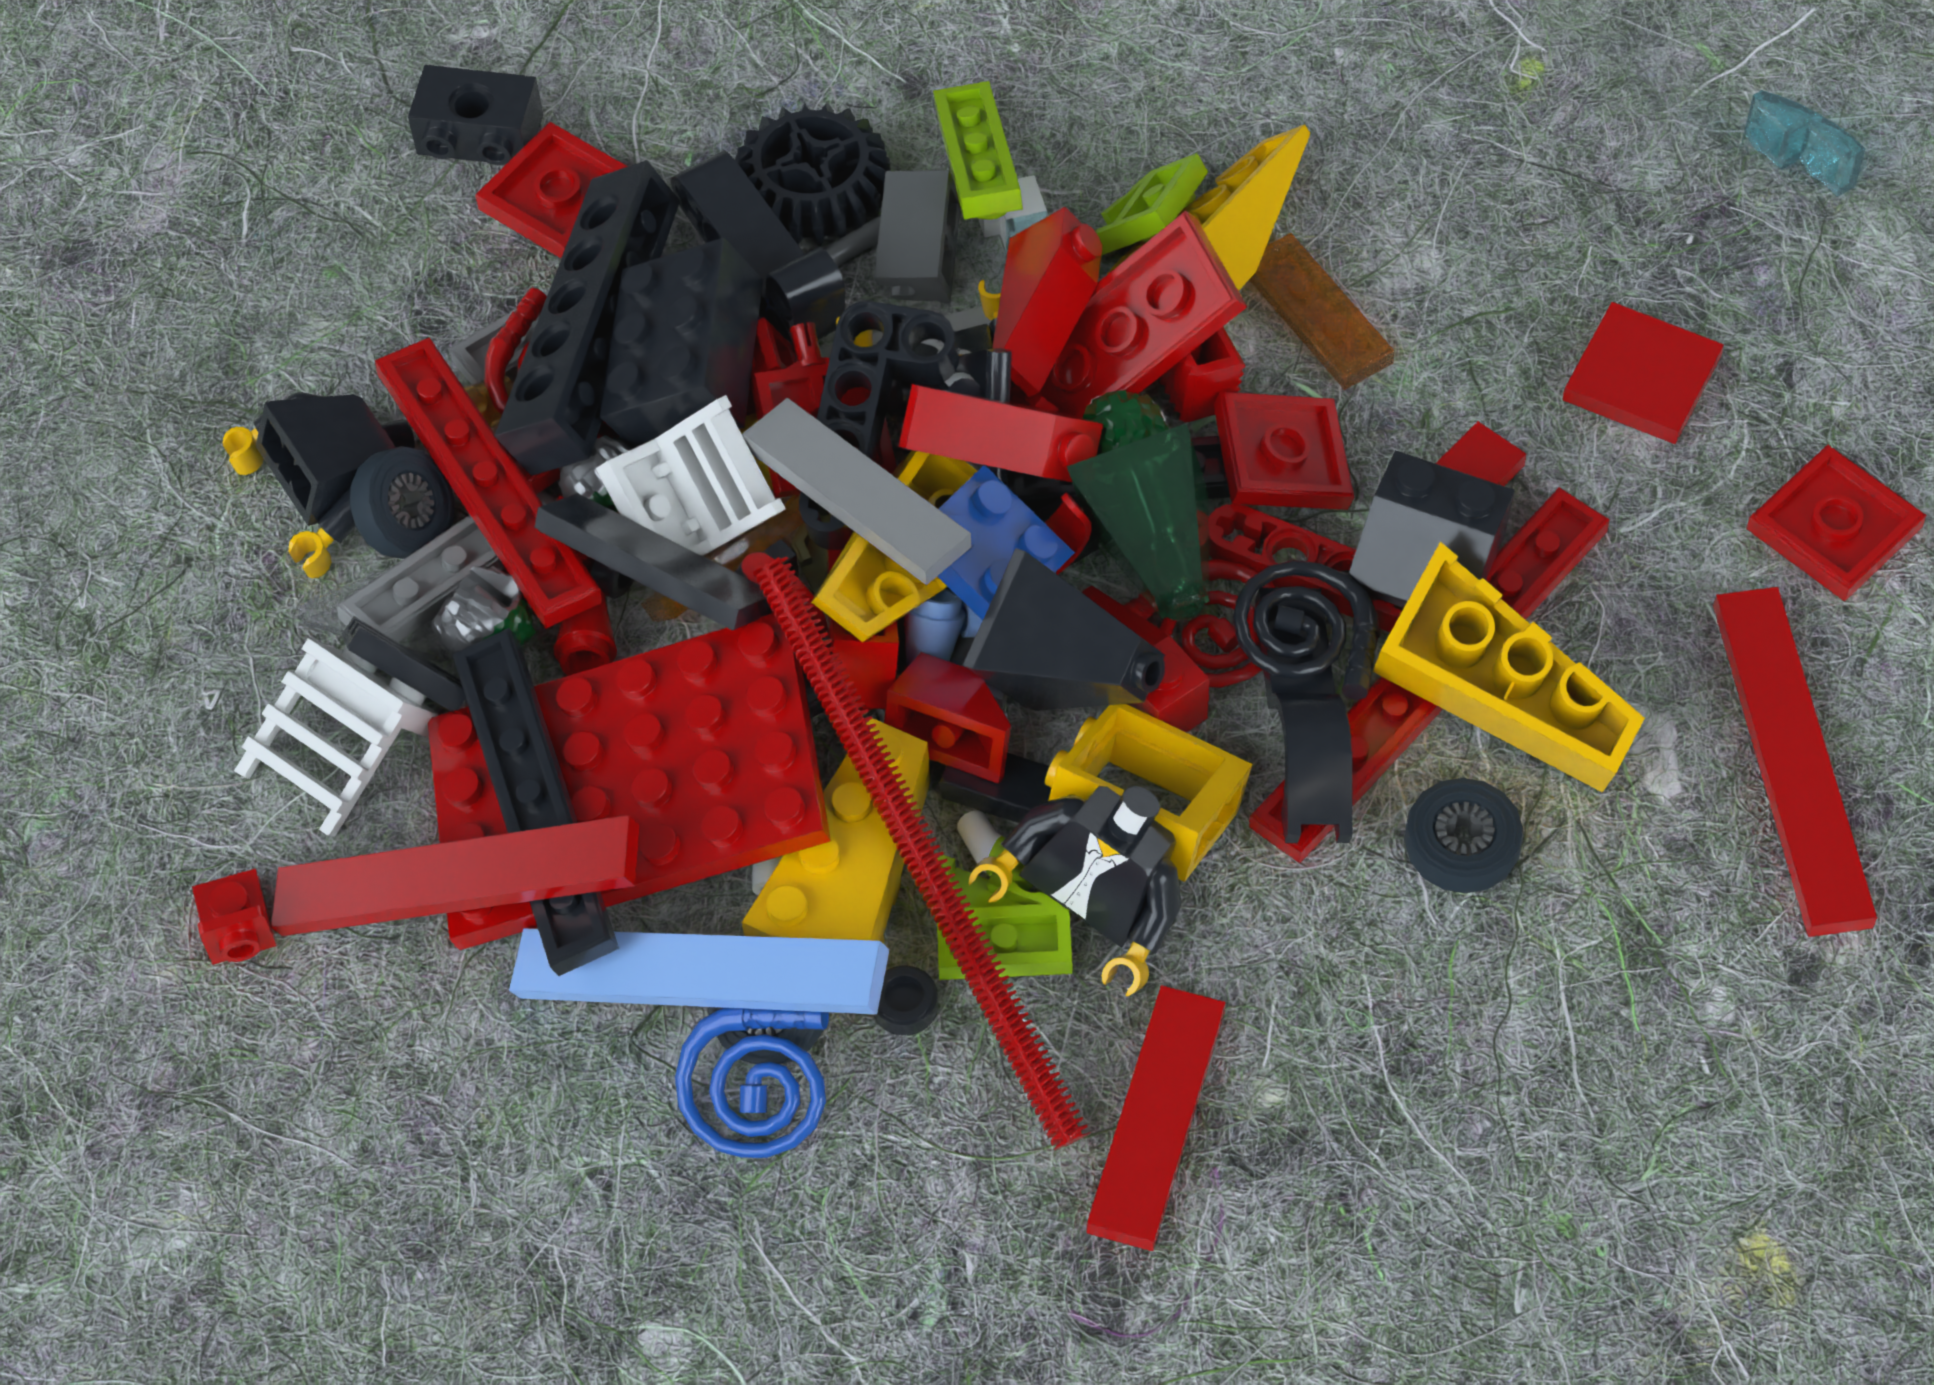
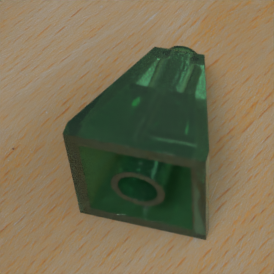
M1182 424L1067 466L1083 512L1090 520L1091 528L1098 536L1099 543L1162 619L1168 617L1176 621L1185 620L1197 615L1203 609L1204 604L1210 602L1209 500L1207 486L1187 424Z

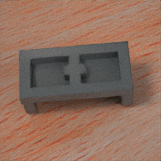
M949 170L886 171L874 279L877 285L891 286L890 297L893 299L951 303L961 206L955 183Z

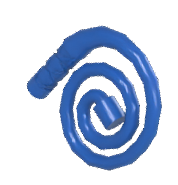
M721 1008L701 1019L682 1045L675 1074L678 1107L693 1133L715 1150L740 1158H768L796 1148L817 1128L826 1104L824 1078L812 1056L788 1039L762 1034L744 1037L723 1052L712 1071L709 1094L716 1115L734 1132L749 1137L767 1136L791 1123L801 1104L799 1083L787 1066L774 1062L757 1063L747 1073L745 1085H740V1113H767V1085H762L763 1077L770 1076L779 1080L785 1089V1102L781 1110L770 1118L751 1121L741 1118L729 1107L724 1091L727 1075L734 1062L749 1052L759 1050L781 1052L798 1063L810 1084L811 1101L806 1116L790 1134L767 1143L739 1142L722 1137L704 1121L694 1103L691 1077L700 1052L714 1037L728 1031H747L749 1028L767 1029V1027H773V1029L807 1028L825 1030L829 1022V1012Z

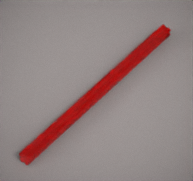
M778 557L764 566L754 569L753 576H756L757 583H760V589L763 590L764 597H767L768 604H771V610L774 611L775 618H778V623L781 625L782 631L785 632L786 639L789 638V644L792 646L793 652H796L797 660L800 659L801 667L804 666L803 671L805 674L807 673L808 681L811 680L812 688L815 687L814 692L816 695L818 694L819 702L822 701L823 709L826 708L825 713L827 716L829 715L830 723L833 722L832 725L834 730H836L837 736H841L840 742L841 744L844 743L845 751L848 750V757L851 758L852 765H855L856 772H859V778L863 779V786H867L866 791L870 793L871 801L874 800V807H878L877 812L881 815L882 822H885V828L889 829V835L893 836V843H897V851L901 850L900 856L904 858V864L908 865V872H912V879H916V887L920 886L919 893L923 894V900L927 901V908H931V916L935 915L934 921L938 923L939 931L942 930V937H946L945 941L947 945H950V952H954L953 958L955 960L958 959V967L962 966L961 973L966 974V982L970 981L968 984L969 988L973 989V996H977V1003H981L980 1009L985 1011V1019L989 1018V1026L993 1025L992 1032L993 1034L997 1033L996 1040H1001L999 1044L1001 1048H1004V1055H1009L1007 1058L1008 1063H1012L1011 1068L1013 1071L1016 1070V1078L1021 1077L1019 1084L1024 1085V1093L1029 1092L1027 1099L1028 1101L1032 1100V1108L1036 1107L1035 1114L1036 1116L1040 1115L1039 1122H1044L1043 1129L1044 1131L1048 1130L1047 1137H1052L1051 1145H1056L1054 1148L1056 1151L1088 1136L1091 1132L1084 1134L1081 1132L1088 1127L1087 1124L1077 1125L1084 1118L1074 1119L1073 1117L1080 1110H1069L1076 1103L1066 1104L1065 1102L1072 1095L1062 1096V1093L1068 1090V1088L1058 1089L1057 1087L1064 1080L1054 1081V1078L1060 1075V1073L1050 1074L1049 1072L1056 1065L1046 1066V1063L1052 1060V1057L1042 1058L1048 1050L1038 1051V1048L1043 1046L1044 1042L1034 1043L1035 1040L1040 1038V1035L1030 1036L1032 1032L1037 1030L1036 1027L1026 1028L1033 1021L1023 1022L1022 1020L1029 1015L1028 1012L1018 1013L1025 1006L1015 1007L1014 1005L1021 1000L1020 997L1016 999L1010 998L1017 991L1007 992L1006 990L1013 986V983L1004 985L1003 982L1009 976L999 977V974L1004 972L1005 968L996 970L995 967L1001 964V961L993 963L991 961L998 956L997 953L987 954L994 947L984 948L983 945L988 943L989 939L980 941L979 938L985 935L986 932L976 933V930L982 927L981 924L972 925L973 922L978 920V917L968 918L975 911L969 910L965 912L964 909L971 905L970 902L960 903L967 896L957 897L956 894L963 889L954 890L953 887L959 881L949 882V879L953 878L955 873L946 875L945 872L950 870L951 866L941 867L948 860L938 861L937 858L944 853H934V850L938 849L940 845L930 846V843L934 842L936 837L927 839L926 836L931 834L932 830L922 831L929 824L919 825L918 822L925 819L924 816L915 817L917 813L921 812V809L911 810L918 803L917 801L907 802L914 797L913 794L904 796V793L909 791L910 788L900 789V786L906 783L905 780L896 781V779L902 776V773L892 774L899 767L888 766L895 762L894 759L885 760L887 756L891 755V752L881 753L888 746L877 745L884 740L883 737L874 739V736L878 735L880 731L870 732L876 726L875 723L866 724L873 719L872 716L862 717L869 710L860 711L859 708L863 707L865 703H855L861 698V695L851 696L858 690L857 688L848 689V687L854 684L853 681L844 682L850 677V674L840 675L847 670L846 667L837 668L843 661L834 662L833 660L839 657V654H829L836 649L835 646L826 647L832 640L823 641L822 639L828 636V633H818L825 627L824 625L815 626L821 622L820 618L811 619L817 615V612L808 613L814 607L813 604L805 606L804 604L810 601L809 598L801 599L806 594V591L797 592L803 585H794L799 580L798 577L789 578L795 574V570L787 572L786 570L792 566L791 563L782 564L788 560V557L782 559Z

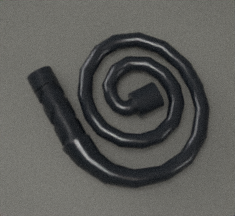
M1291 560L1267 566L1250 578L1237 597L1233 623L1238 645L1251 662L1273 676L1298 679L1321 674L1338 660L1346 643L1347 624L1334 603L1320 592L1303 586L1280 587L1264 595L1254 609V630L1260 644L1276 656L1296 659L1313 653L1320 642L1321 629L1315 620L1304 616V610L1279 605L1274 624V630L1299 635L1300 630L1307 632V638L1301 643L1295 645L1282 643L1273 636L1268 625L1269 613L1273 607L1283 601L1300 600L1315 606L1326 615L1332 627V640L1328 649L1316 660L1294 665L1278 662L1263 654L1251 639L1247 617L1251 601L1258 589L1275 579L1291 575L1317 578L1338 589L1350 602L1354 615L1352 649L1349 651L1347 661L1349 665L1346 667L1342 692L1350 699L1359 700L1365 698L1368 694L1371 678L1370 670L1373 668L1375 658L1374 651H1376L1378 638L1381 636L1378 613L1369 593L1349 575L1315 562Z

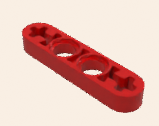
M1226 504L1215 509L1209 515L1206 524V550L1212 559H1223L1245 564L1258 573L1267 566L1278 564L1274 560L1273 555L1283 548L1298 549L1307 557L1306 562L1321 563L1338 571H1350L1356 549L1240 504ZM1234 529L1244 532V536L1237 535L1232 542L1223 539V535H1230ZM1261 539H1265L1262 554H1256L1255 547L1260 549ZM1291 575L1272 581L1275 587L1278 588L1295 586L1321 588L1322 595L1334 603L1340 613L1354 618L1350 602L1338 589L1317 578ZM1380 599L1372 600L1378 613L1380 629L1391 633L1403 610L1395 608L1394 604Z

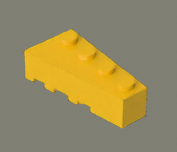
M1440 541L1383 645L1372 672L1603 793L1617 773L1645 717L1581 662H1573L1551 642L1552 637L1535 622L1529 624L1501 599L1503 595L1484 578L1481 580L1477 579L1457 561L1458 556Z
M873 718L866 724H876L870 732L880 731L878 735L874 736V739L883 737L884 740L877 745L888 746L881 753L891 752V755L887 756L885 760H895V762L888 766L899 767L892 774L902 773V776L896 779V781H906L905 784L900 786V789L910 788L909 791L904 793V796L913 794L914 797L907 802L917 801L918 804L913 806L911 810L921 809V812L915 815V817H920L931 782L928 742ZM848 754L823 792L831 842L783 855L742 921L744 936L881 941L884 944V933L891 908L896 903L901 886L904 858L900 856L901 850L897 851V843H893V836H890L889 829L885 828V822H882L881 815L877 812L878 807H874V800L871 801L870 793L866 791L867 786H863V779L859 778V772H856L855 765H852Z

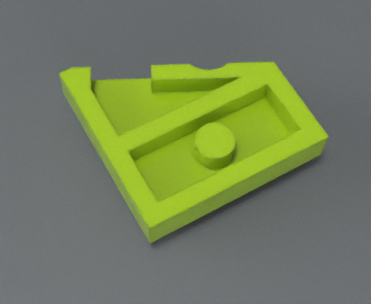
M1197 153L1150 171L1132 186L1128 193L1116 200L1101 213L1107 225L1096 229L1095 232L1103 244L1102 255L1141 240L1144 243L1148 242L1175 220L1179 213L1196 199L1194 192L1208 173Z
M946 855L937 858L938 861L948 860L941 865L942 868L951 866V869L945 872L946 875L955 873V876L949 879V882L959 881L953 887L954 890L963 889L956 894L957 897L967 896V898L960 901L961 904L968 902L971 904L964 909L965 912L969 910L975 911L968 918L978 917V920L972 923L973 926L982 925L981 928L976 930V933L986 932L985 935L979 938L980 941L990 940L983 945L984 948L994 947L987 954L997 953L998 956L991 961L992 963L1001 961V964L996 966L995 969L1005 968V971L999 974V977L1007 975L1009 977L1072 974L1070 914L1068 909L1045 893L1027 892L1021 889L1014 881H1012L1001 899L989 903L987 901L997 888L1001 887V880L998 875L992 873L989 880L978 876L969 886L970 872L957 868L954 858ZM937 923L939 980L965 979L966 974L961 973L962 966L958 967V959L955 960L953 958L954 952H950V945L946 944V937H942V930L939 931Z

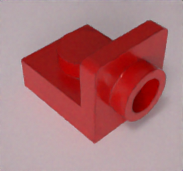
M256 868L192 886L200 920L197 925L199 935L212 965L224 961H245L257 955L259 951L277 946L273 929L271 928V920L261 880Z

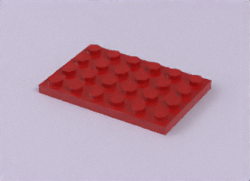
M774 613L763 616L735 630L726 627L534 686L578 823L629 815L640 825L635 886L601 891L606 907L831 842L802 667L799 662L800 659L797 660L796 652H793L792 646H790L788 641L789 638L786 639L785 632L782 631L781 625H779L777 620L778 618H775ZM469 706L458 711L454 710L453 712L432 717L428 722L439 842L446 843L508 833ZM529 901L447 913L449 940L459 950L521 933L523 928H538Z

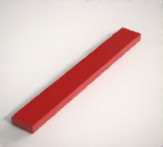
M1559 487L1500 549L1486 581L1503 595L1501 599L1526 620L1607 533L1610 519ZM1382 676L1368 690L1367 696L1359 699L1347 712L1352 746V807L1443 710L1441 707ZM1284 779L1250 815L1249 828L1295 861L1301 863L1334 828V825L1301 824V835L1298 843H1285L1281 816Z

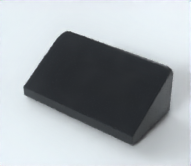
M1008 752L1004 778L999 784L947 766L939 782L943 799L1016 823H1020L1036 805L1047 802L1052 789L1045 785V777L1050 766Z

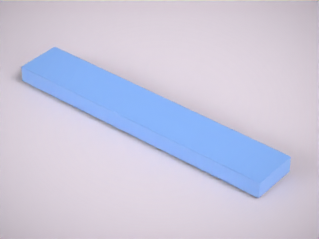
M523 928L509 991L520 999L877 1014L890 949L881 941L614 931L619 949L558 976L549 966L538 929Z

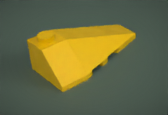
M1305 124L1262 140L1215 179L1218 187L1199 196L1178 215L1180 216L1184 211H1187L1197 218L1238 291L1257 271L1310 137V132ZM1138 241L1106 274L1110 273L1145 244L1144 241Z
M912 450L891 475L939 509L977 470L963 460ZM854 531L811 603L863 643L948 586L938 577L925 585Z

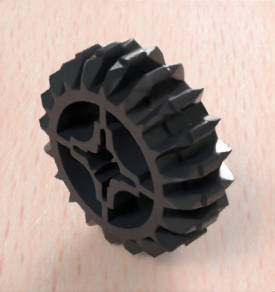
M804 101L801 110L794 113L789 112L782 106L777 120L762 116L759 130L746 131L744 146L737 148V155L735 157V161L795 242L799 244L804 237H813L819 247L825 236L833 234L840 239L846 235L848 227L857 229L867 222L866 217L879 216L881 201H883L886 171H891L890 158L887 157L881 133H873V128L870 126L868 119L856 121L850 108L835 114L829 102L821 110H811Z

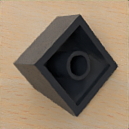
M1395 450L1373 497L1348 575L1369 593V596L1404 608L1441 541L1458 556L1457 561L1477 579L1481 580L1484 578L1486 580L1506 534L1515 490Z

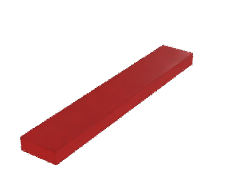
M430 337L376 359L375 366L378 377L508 573L512 575L519 590L545 629L601 604V589L573 548L535 528L538 507L543 506L542 502L504 446L494 436L495 433Z
M1771 587L1717 594L1713 609L1807 936L1813 937L1873 929L1877 915L1779 588Z
M627 815L278 867L271 928L282 936L634 887L640 825Z

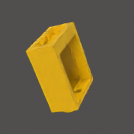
M1127 704L1109 705L1097 719L1090 716L1085 720L1078 732L1074 747L1069 752L1062 749L1054 757L1045 777V785L1052 788L1048 801L1072 794L1086 799L1098 786L1108 787L1121 796L1124 792L1123 789L1097 777L1107 763L1110 762L1191 801L1180 817L1160 808L1154 819L1170 830L1176 839L1170 860L1177 867L1178 879L1185 882L1237 815L1253 764Z

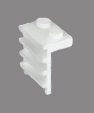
M726 395L716 399L657 438L610 459L596 468L620 515L701 556L722 547L727 542L778 515L786 508L781 499H775L729 411L732 405Z
M308 638L302 647V650L306 652L305 656L294 673L288 671L281 682L286 684V687L275 705L267 704L262 715L266 719L254 738L248 736L243 743L242 748L246 752L234 771L250 779L260 761L264 762L331 809L319 830L335 838L401 728L429 737L428 722L432 717L440 714L423 703L427 696L395 677L392 681L388 680L376 672L378 667L349 651L347 646L342 651ZM301 695L372 743L361 762L290 715ZM280 728L351 776L340 795L270 747Z

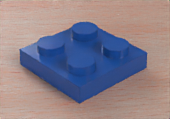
M983 465L939 508L941 512L971 533V548L937 577L982 621L1015 548L1026 551L1055 573L1075 553L986 465Z

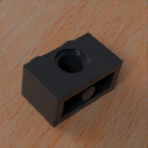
M424 65L408 114L414 145L418 155H427L438 159L453 158L480 161L492 165L507 164L538 134L543 118L537 80L534 76Z

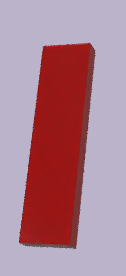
M1163 985L1160 986L1089 1214L1087 1234L1154 1251L1223 1021L1226 1002Z

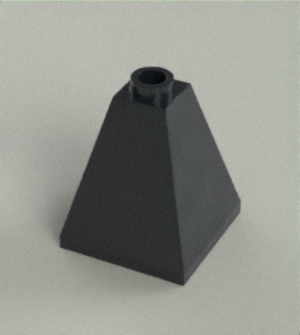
M1015 548L962 666L1024 707L1040 711L1144 703L1148 693L1156 690L1162 682L1165 673V654L1029 553Z

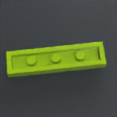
M986 81L933 90L936 114L963 218L977 217L983 220H992L1004 216L1007 212L1023 210L1020 185L990 82Z

